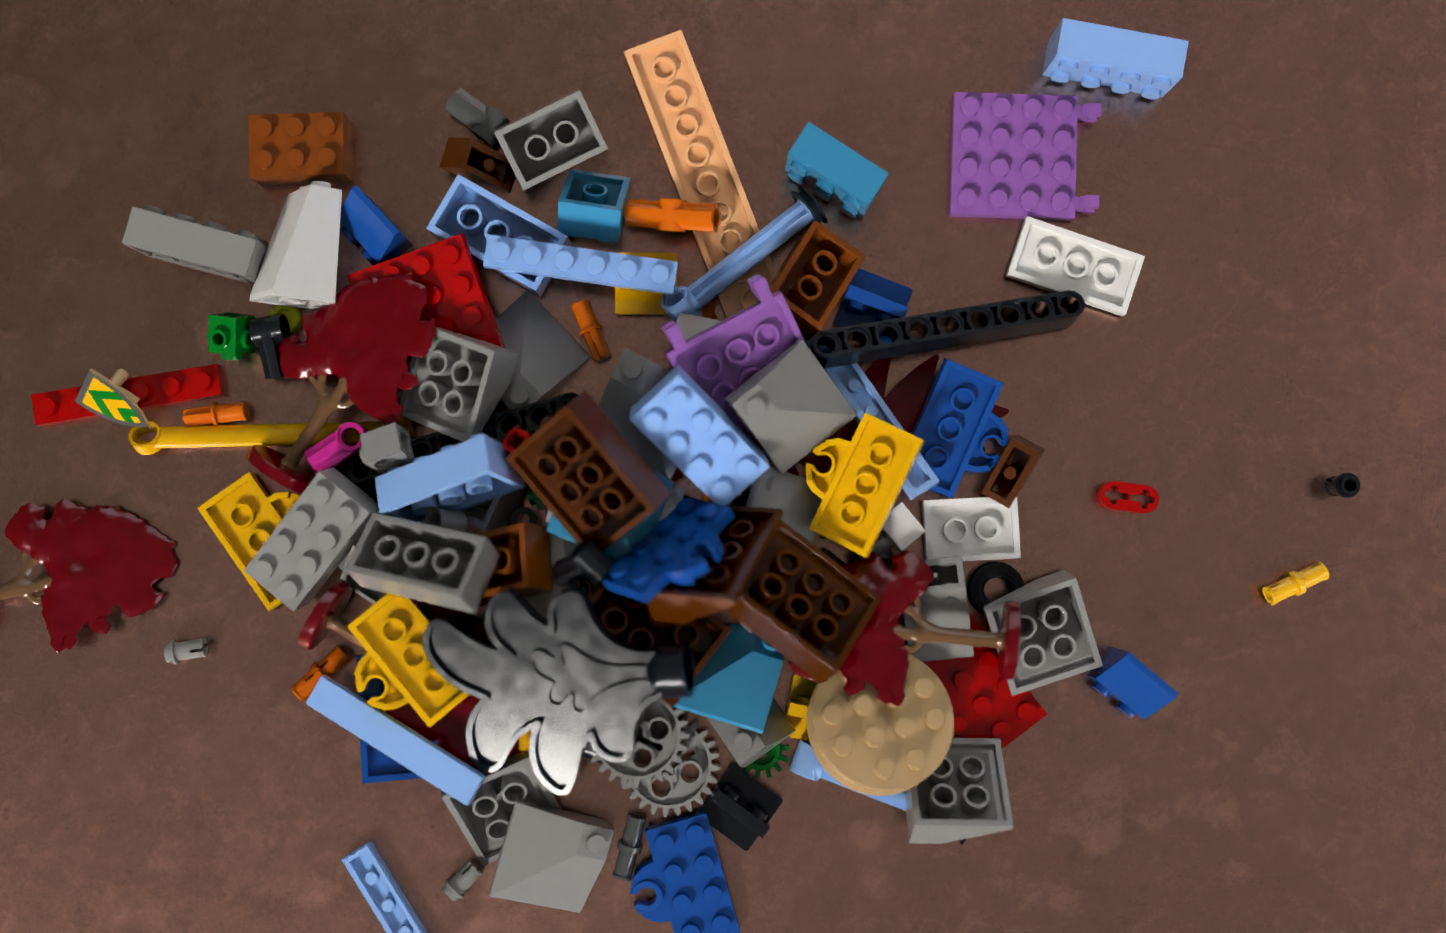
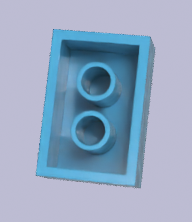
M810 122L807 123L788 152L785 166L790 179L800 185H803L805 182L814 188L813 192L819 198L825 201L831 199L840 205L839 209L851 218L857 216L863 219L882 190L889 175L887 171Z

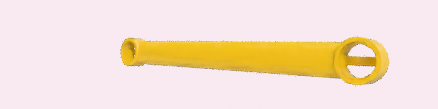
M405 417L398 419L397 424L408 427L410 440L414 439L415 432L410 419ZM148 421L150 423L149 428L132 427L128 434V439L136 452L141 455H151L164 448L294 445L308 423L159 427L155 422ZM381 421L354 422L363 425L368 431L384 426ZM326 422L311 445H316L347 422ZM356 428L351 429L346 435L348 444H357L360 440V433ZM148 432H157L155 438L150 442L139 439Z

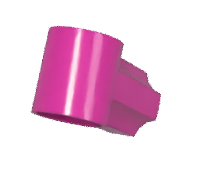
M354 422L344 423L337 431L305 451L304 454L317 473L335 467L354 453L359 452V448L362 447L361 439L356 445L350 446L346 441L347 433L354 428L360 434L369 431L363 425Z

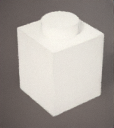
M898 502L893 506L882 528L891 538L894 547L898 551H903L926 532L903 502Z

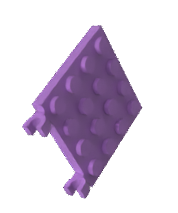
M954 92L952 101L949 217L1025 219L1029 216L1038 220L1073 221L1075 219V212L1094 213L1095 209L1099 208L1100 195L1076 197L1078 121L1096 122L1097 117L1102 115V103L1078 105V96Z
M757 274L747 280L752 292L758 299V302L687 340L684 339L678 324L674 323L673 320L661 325L672 345V348L664 352L672 369L679 365L760 446L724 398L800 339L804 341V338L782 292L777 291L772 294L765 277H760Z

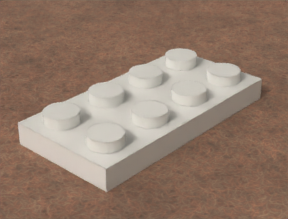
M1027 216L1024 219L1005 277L1052 293L1067 290L1075 291L1083 297L1085 304L1123 317L1127 313L1145 256Z

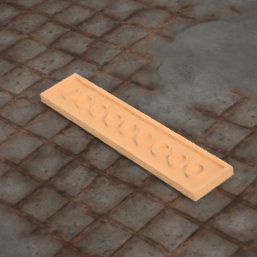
M679 30L625 50L624 56L679 198L687 200L688 203L719 205L721 224L718 227V231H693L706 268L709 271L760 230L683 32ZM769 255L717 295L726 318L758 302L747 282L749 278L759 274L760 277L764 276L768 286L776 275V271Z

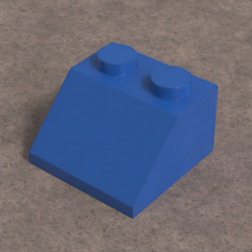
M357 185L351 189L341 208L340 223L343 225L340 229L341 233L352 244L358 241L365 248L361 254L372 265L382 263L405 253L413 245L411 241Z
M1110 647L1101 658L1103 666L1092 669L1087 675L1094 681L1092 687L1106 698L1109 695L1114 697L1119 702L1116 707L1131 719L1135 715L1145 720L1179 695L1178 692L1130 652Z

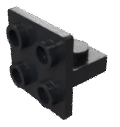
M732 763L712 790V794L708 795L697 812L706 810L710 825L747 851L758 836L763 838L770 829L769 820L780 807L783 800L741 767Z

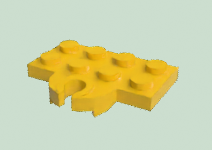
M864 413L851 441L839 438L828 439L815 447L812 452L817 456H829L832 460V467L828 472L820 473L816 465L806 463V483L811 491L822 499L809 529L868 558L925 441L870 414Z
M248 472L197 509L268 611H272L280 606L282 602L249 576L244 569L301 495L294 492H277L269 496L255 474Z
M387 593L347 626L367 651L358 662L354 672L358 693L368 688L372 678L381 679L385 684L384 693L381 696L371 697L367 703L373 707L383 709V711L397 709L409 703L430 728L468 697L469 694L447 682L427 659L423 649V634L428 623L431 621L413 599Z

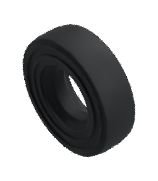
M985 563L979 566L969 578L967 585L969 601L974 609L984 616L986 614L983 607L991 603L984 593V587L988 580L992 578L1004 580L1008 587L1007 594L1024 586L1019 572L1006 563Z

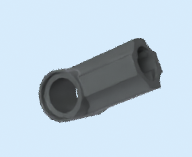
M461 87L452 93L445 107L449 114L469 127L470 131L479 140L491 148L498 141L494 130L510 122L497 109L490 105L488 107Z

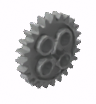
M659 699L642 711L638 727L644 729L642 735L645 738L660 744L663 747L662 750H657L646 740L639 738L630 758L621 763L609 762L596 753L591 758V762L601 760L603 764L599 769V773L609 769L611 771L609 781H612L619 775L621 776V786L623 787L628 779H633L634 788H638L640 779H644L647 786L650 787L653 776H656L662 782L664 781V769L671 774L675 772L671 764L672 761L682 763L683 758L677 752L687 751L688 749L686 744L680 742L681 739L690 737L689 732L681 730V727L688 724V719H679L678 716L683 710L671 708ZM658 720L664 721L668 726V733L662 737L655 736L651 731V724ZM591 743L586 746L587 750H593ZM638 749H646L651 753L652 760L647 764H640L635 760L634 753Z
M687 714L683 715L681 719H687ZM697 719L691 725L687 724L681 727L682 731L690 733V737L684 739L685 744L688 746L687 751L677 752L682 756L686 752L694 750L695 754L683 758L682 763L675 762V772L673 774L665 769L663 770L664 778L671 785L668 791L658 792L654 788L653 782L657 779L656 776L652 777V785L650 787L647 786L644 779H640L638 788H634L633 779H628L625 786H622L623 789L633 788L629 797L630 800L638 796L641 798L640 809L649 803L651 804V814H654L658 807L663 810L664 817H667L669 808H674L676 815L680 816L681 806H685L689 812H692L693 800L702 805L704 800L701 793L712 794V789L708 782L717 783L718 778L711 774V771L720 770V764L714 763L712 760L719 757L720 754L719 751H710V748L716 743L715 739H704L708 734V729L705 728L699 732L696 730L699 723ZM658 720L651 724V731L655 736L662 737L669 731L664 721ZM638 727L637 740L642 738L657 750L663 749L660 744L645 738L642 735L644 729ZM644 749L636 750L634 753L635 760L640 764H645L639 757V753ZM686 764H694L699 769V774L695 778H686L682 774V767Z

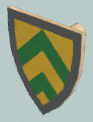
M92 368L89 370L75 399L77 404L104 419L121 425L145 428L150 426L145 414L137 405L140 398L121 387L129 377V374L124 369H118L110 379Z

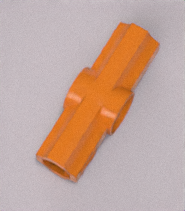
M660 198L659 201L628 199L626 206H624L623 218L625 219L626 226L657 228L658 231L685 233V230L717 232L721 224V212L718 204L688 203L687 200Z

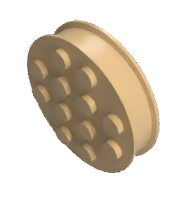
M908 655L909 667L904 688L906 697L902 705L898 707L892 703L886 706L880 699L876 698L879 692L867 681H865L864 690L849 696L843 689L847 678L841 674L840 669L828 681L821 684L818 682L813 690L807 709V733L810 745L822 767L830 776L847 788L875 796L894 795L907 791L930 776L940 766L948 753L954 731V715L950 698L937 675L913 655Z

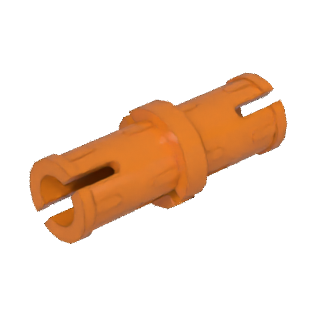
M338 644L319 663L314 662L310 666L311 670L292 685L290 690L300 701L305 702L320 677L327 675L332 678L341 667L352 660L351 655L343 646Z

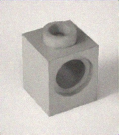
M396 422L360 434L362 447L359 448L360 457L365 465H368L378 473L385 472L392 467L414 462L409 432Z

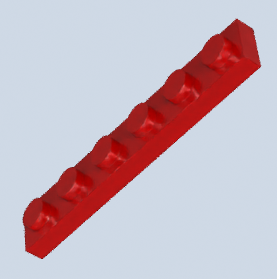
M218 364L128 378L121 386L140 398L137 405L141 410L225 396L221 365ZM82 386L31 394L34 420L37 426L100 416L75 402Z

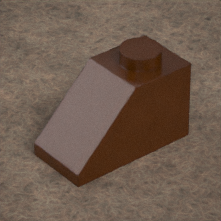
M448 138L440 168L455 175L459 174L473 182L503 191H510L515 173L505 155L471 138Z
M1018 434L1012 437L981 493L1010 508L1032 474L1045 449Z

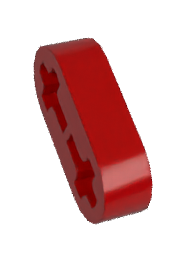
M1108 481L1101 484L1096 492L1098 503L1102 507L1111 510L1150 513L1156 509L1159 503L1157 491L1148 485ZM1114 487V492L1124 494V499H1114L1111 504L1110 498L1105 497V492L1110 491ZM1143 491H1145V497H1149L1150 502L1144 504L1143 508H1141V502L1132 501L1131 495H1142Z

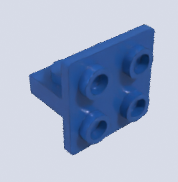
M859 268L847 287L835 317L834 325L840 328L905 317L913 290ZM879 336L883 342L893 343L889 337Z

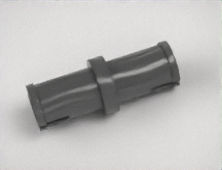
M627 813L623 837L618 840L617 844L619 853L612 874L616 879L631 881L633 877L637 854H640L642 850L640 841L647 817L642 814Z

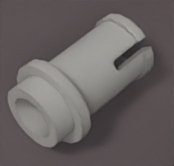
M202 637L177 642L176 639L171 640L170 643L164 645L166 662H172L176 665L181 660L207 657L208 646L203 647L204 644H207L206 638Z
M469 859L451 880L448 878L445 880L446 885L442 890L451 900L456 902L459 898L463 899L465 897L464 892L484 873L473 860Z

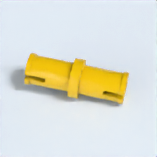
M1317 561L1298 572L1290 571L1286 573L1285 578L1263 587L1262 592L1267 602L1273 606L1292 595L1300 596L1306 593L1307 588L1329 579L1330 574L1327 567L1321 561Z

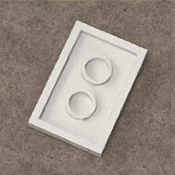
M990 497L921 501L923 528L926 530L923 533L925 560L962 556V561L1021 558L1017 497L1010 508L1005 507Z

